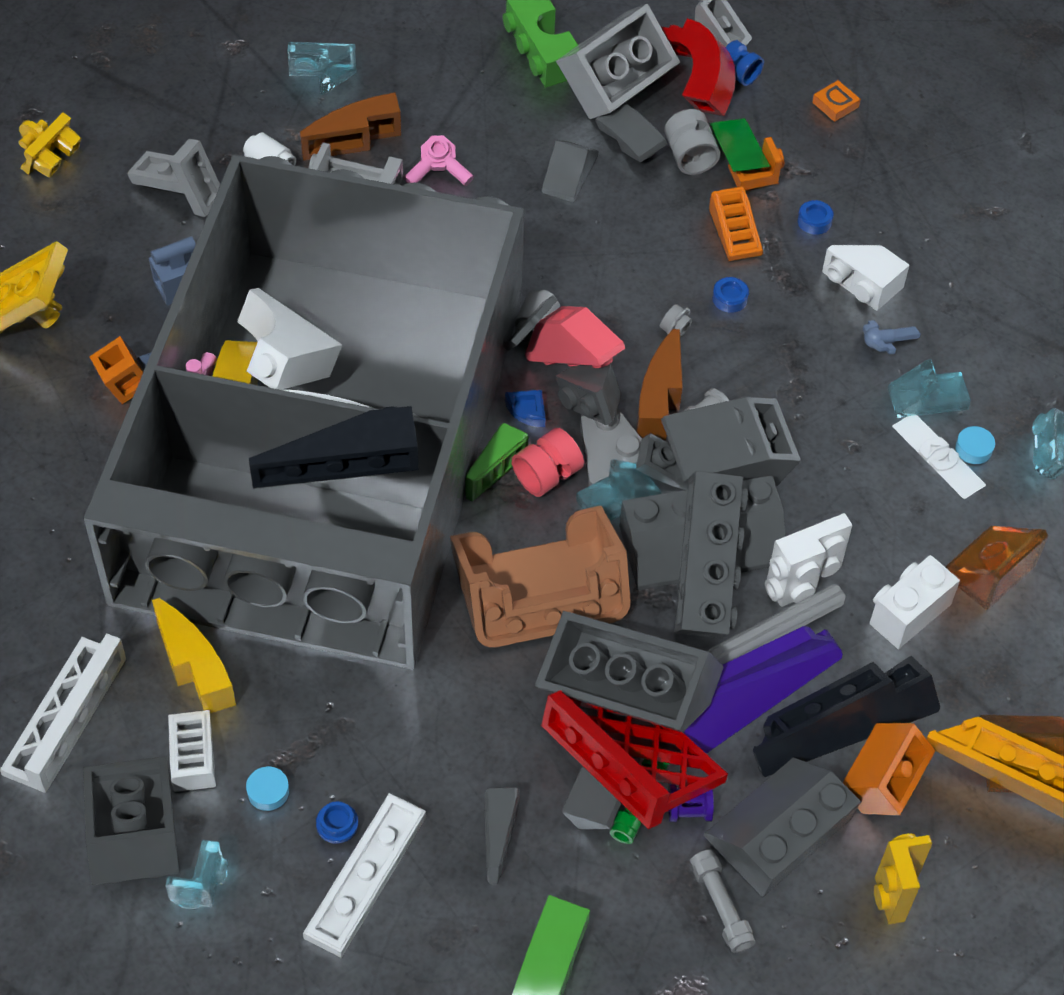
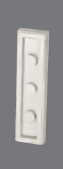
M390 793L388 794L304 930L303 937L305 940L340 958L343 957L426 819L425 810Z

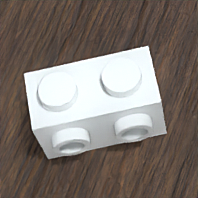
M931 555L919 565L914 562L902 573L900 581L894 586L885 585L873 599L875 607L869 624L899 650L952 604L960 579Z

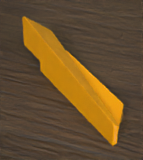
M978 716L945 730L929 732L927 740L936 752L1064 819V756Z

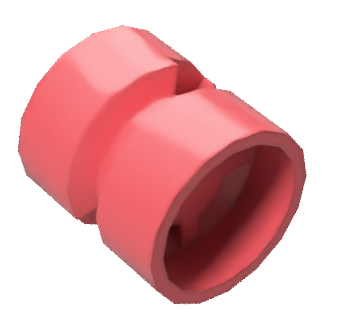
M555 427L537 440V445L530 444L512 457V467L523 487L535 497H541L559 484V479L566 480L584 467V459L574 439L563 429Z

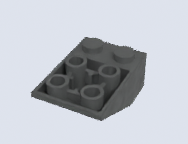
M742 397L666 415L661 419L684 483H688L689 477L695 471L742 476L743 480L773 476L775 485L778 486L801 461L778 401L775 398Z

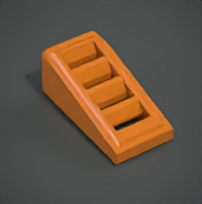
M744 187L712 192L709 211L728 261L762 256V245ZM738 215H739V217H734V218H728V219H726L727 217H732V216H738ZM742 228H744V230H738V231H732V232H730V230H736V229H742ZM749 240L748 243L733 245L735 241Z

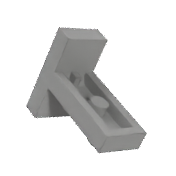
M188 139L174 156L146 151L127 172L132 184L185 194L194 214L206 217L209 214L220 187V183L200 140Z

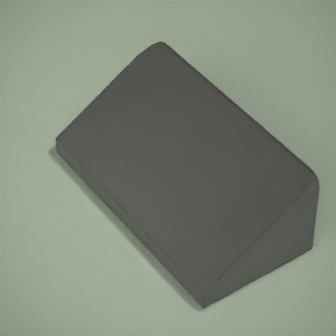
M631 756L638 763L641 759L639 757ZM582 766L562 812L578 829H610L621 802Z

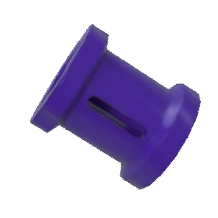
M669 784L668 786L670 794L679 790L676 785ZM713 789L669 810V822H677L678 818L703 817L705 822H712L714 812Z

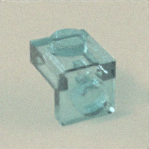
M202 840L193 879L167 877L165 886L170 901L186 909L213 906L217 885H224L228 872V859L223 858L219 842Z

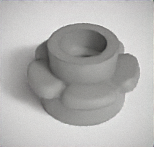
M677 304L673 305L662 319L660 328L667 332V335L672 329H680V337H682L692 323V319L688 317L690 309L688 307L683 309Z

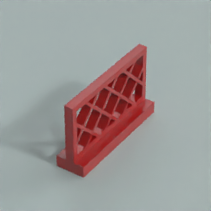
M561 690L548 695L541 726L647 829L661 824L665 812L726 783L728 773L682 732L653 724L654 728L632 724V717L627 715L625 722L602 718L603 711L617 712L569 698ZM579 707L597 709V717L587 715ZM605 731L624 734V741L613 740ZM630 736L653 740L652 747L629 743ZM659 741L675 744L681 750V753L658 749ZM631 756L650 759L651 767L641 766ZM657 761L680 765V773L657 769ZM686 768L701 769L708 776L703 778L687 775ZM659 782L678 785L679 790L670 794Z

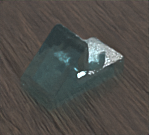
M288 42L289 75L319 77L321 95L338 86L357 72L355 44Z
M931 359L919 364L888 385L889 395L897 418L968 410L971 402L962 373L936 374Z
M613 459L610 461L609 477L577 492L576 502L582 509L602 506L608 519L612 521L620 517L623 500L661 494V491L649 476L636 470L637 464Z

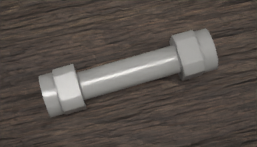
M704 850L697 853L690 859L693 872L697 881L704 882L725 926L722 936L727 946L730 947L732 953L748 950L756 943L752 935L753 931L747 920L741 921L720 876L723 867L718 856H715L713 850Z

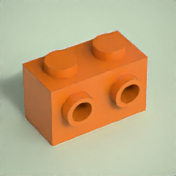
M876 723L846 775L843 784L861 801L858 810L862 814L900 816L936 750L914 723Z

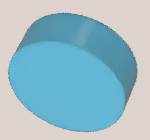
M970 426L959 433L955 449L959 457L965 462L982 464L991 458L995 448V439L988 430L978 426Z
M271 766L261 767L255 770L247 780L246 790L248 799L257 809L263 811L275 810L281 807L288 799V779L278 768Z

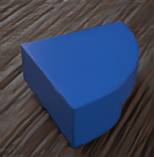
M542 390L505 392L506 407L514 418L529 426L545 427L546 419Z

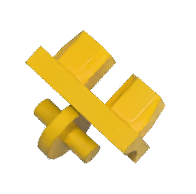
M62 112L49 127L42 119L37 123L25 120L19 126L22 136L19 140V145L26 149L24 151L26 161L21 165V170L29 175L35 169L50 178L58 170L62 161L52 151L57 147L67 156H72L78 150L82 138L69 128L71 118Z

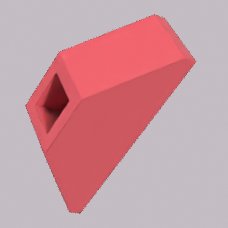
M561 306L535 325L525 356L527 361L543 362L545 365L563 363L570 367L592 365L593 368H601L612 363L613 357L624 350L625 345L587 307Z

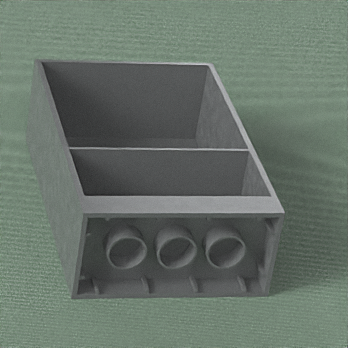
M233 154L83 518L107 605L155 615L152 600L161 598L194 624L414 670L451 546L450 536L454 535L465 498L466 475L475 463L506 358L507 350L504 348V344L513 334L514 322L521 306L524 208L509 206L503 200L491 196L471 199L438 193L431 187L421 183H407L401 186L364 179L358 173L346 169L326 172L293 166L287 160L276 156L256 159ZM259 288L342 344L330 377L286 388V390L326 394L370 407L268 387L260 380H258V385L213 377V372L212 376L187 372L186 363L191 359L200 361L202 354L205 352L212 353L218 358L225 340L258 342L237 321L249 290ZM390 406H412V412L419 416H413L418 444L419 470L253 489L249 466L250 457L370 410H379Z

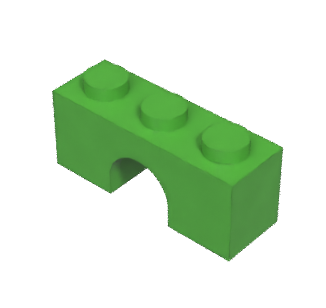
M506 0V13L503 14L505 29L508 33L512 32L517 48L521 54H525L528 58L533 75L540 78L545 88L566 82L567 79L556 60L578 46L570 31L555 34L556 9L551 1Z

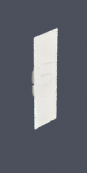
M915 413L892 426L963 499L986 486L959 458V454L953 448L950 449L949 444L942 437H938Z

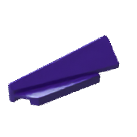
M802 626L723 664L724 668L710 705L683 733L707 754L841 660L843 656L842 650L828 630L824 629L822 632L815 634L810 627Z

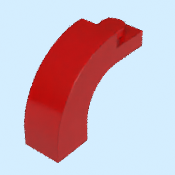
M687 18L683 28L676 25H670L669 28L661 26L676 55L693 59L692 73L682 96L696 110L725 116L735 88V66L729 51L707 27L695 20Z

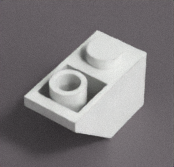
M831 245L826 251L822 272L831 281L840 284L854 294L859 301L868 304L878 311L904 288L909 264L882 245Z

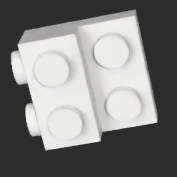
M845 513L775 541L767 580H765L766 591L772 601H778L781 607L792 602L798 603L816 592L819 576H831L841 568L853 526Z

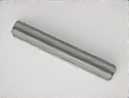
M831 585L710 648L708 652L723 665L843 606L846 596L838 585Z

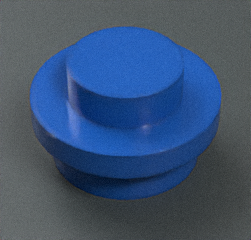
M339 801L325 805L316 817L318 834L325 841L334 844L350 840L358 829L356 811L348 804Z

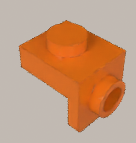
M772 137L764 138L762 147L770 167L733 172L728 163V168L737 187H744L745 190L778 184L780 170L784 168L785 162L782 150L776 148Z

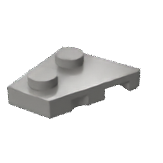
M618 408L613 422L608 425L587 418L584 415L581 416L580 427L584 442L585 464H587L588 488L593 493L636 471L642 438Z

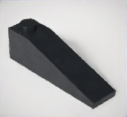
M390 406L384 409L370 410L250 457L249 466L253 489L419 470L418 444L412 406Z

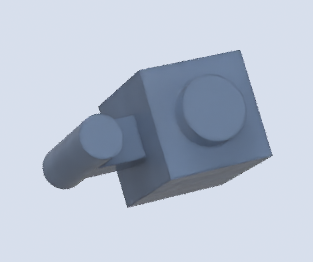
M192 236L150 252L149 262L153 282L167 306L172 304L196 243Z

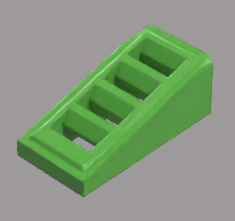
M506 423L499 426L466 475V499L473 502L513 468L512 457L528 446L529 436L527 433Z

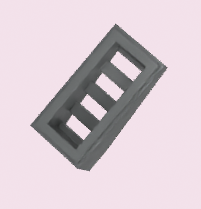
M487 788V791H485L486 869L489 885L498 884L502 874L518 812V788Z

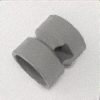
M696 109L683 110L674 114L667 121L664 132L681 172L689 175L702 174L717 164L720 159V150L703 112Z

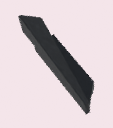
M912 656L906 658L885 673L874 662H871L767 717L764 723L765 737L761 745L754 746L753 748L760 773L764 777H768L776 773L793 757L807 762L866 740L876 723H911L939 712L940 703L932 675Z

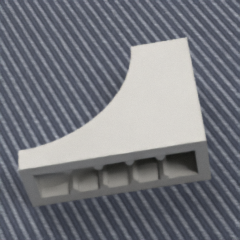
M261 289L249 290L237 321L258 341L247 372L268 387L279 390L330 377L342 344Z

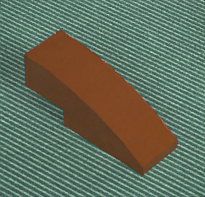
M396 93L374 96L351 103L330 112L300 131L303 161L310 160L313 154H318L322 143L330 144L331 156L370 151V140L401 136V112Z
M672 329L662 341L651 359L645 374L637 416V433L641 438L652 433L660 439L666 440L667 435L661 419L663 416L669 415V410H680L683 389L680 329Z

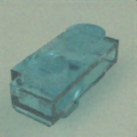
M1053 407L1046 414H1039L1032 426L1034 434V469L1039 472V475L1052 480L1064 473V412Z

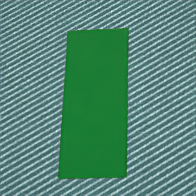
M745 118L709 123L733 172L770 167Z

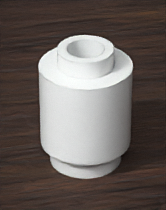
M259 133L256 136L252 135L243 147L245 157L261 159L266 156H276L287 160L293 166L296 164V157L292 155L291 150L265 133Z

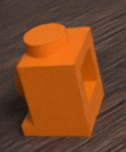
M119 336L89 357L105 386L123 405L133 398L144 370L137 361V356Z

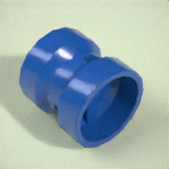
M734 40L726 46V49L733 59L735 80L743 86H748L761 74L764 67V59L755 52L749 53L744 44Z

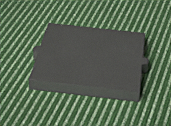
M552 295L543 301L504 344V348L509 351L516 347L558 300Z

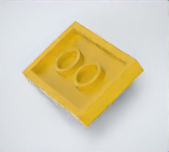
M58 241L0 273V334L7 327L15 323H22L28 316L45 329L52 326L61 314L59 311L62 310V305L54 300L55 293H53L57 280L65 270L63 263L68 249Z

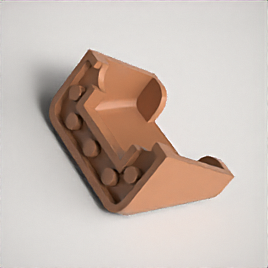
M602 506L582 509L571 515L566 523V540L493 555L488 539L481 533L468 532L450 536L452 555L476 637L482 645L501 647L553 636L563 610L609 624L619 621L626 616L631 603L627 551Z

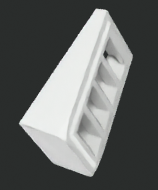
M210 710L168 715L170 772L174 792L216 787ZM202 723V728L178 730V726ZM203 737V740L179 743L181 738ZM203 749V753L180 756L181 751ZM204 762V766L181 768V764Z

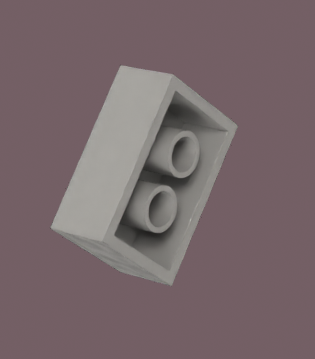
M647 3L625 12L560 57L556 62L588 118L592 119L611 113L679 64L680 60Z

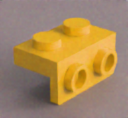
M907 833L888 841L875 875L876 884L874 885L876 905L879 910L885 911L888 925L906 921L920 888L917 878L932 846L930 835L916 837L915 834Z

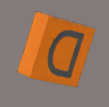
M837 80L813 95L812 103L835 122L859 108L861 99Z

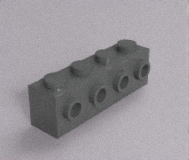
M695 471L689 477L674 633L721 639L728 636L730 629L734 630L736 626L737 606L732 605L733 590H738L741 578V569L739 566H735L736 552L742 550L744 542V528L739 527L740 512H744L746 509L748 498L747 489L742 488V476Z

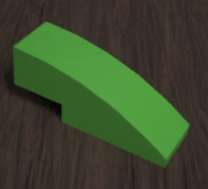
M551 895L548 896L512 995H563L573 970L575 957L589 924L590 909Z

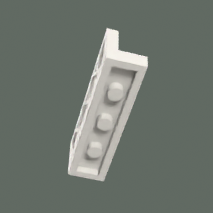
M106 633L101 643L81 637L0 769L2 776L44 793L48 791L126 661L120 638ZM86 652L94 654L83 673H81L79 664ZM73 687L61 706L59 696L63 690ZM53 720L41 740L38 733L43 723ZM33 754L24 768L25 771L16 768L22 757Z

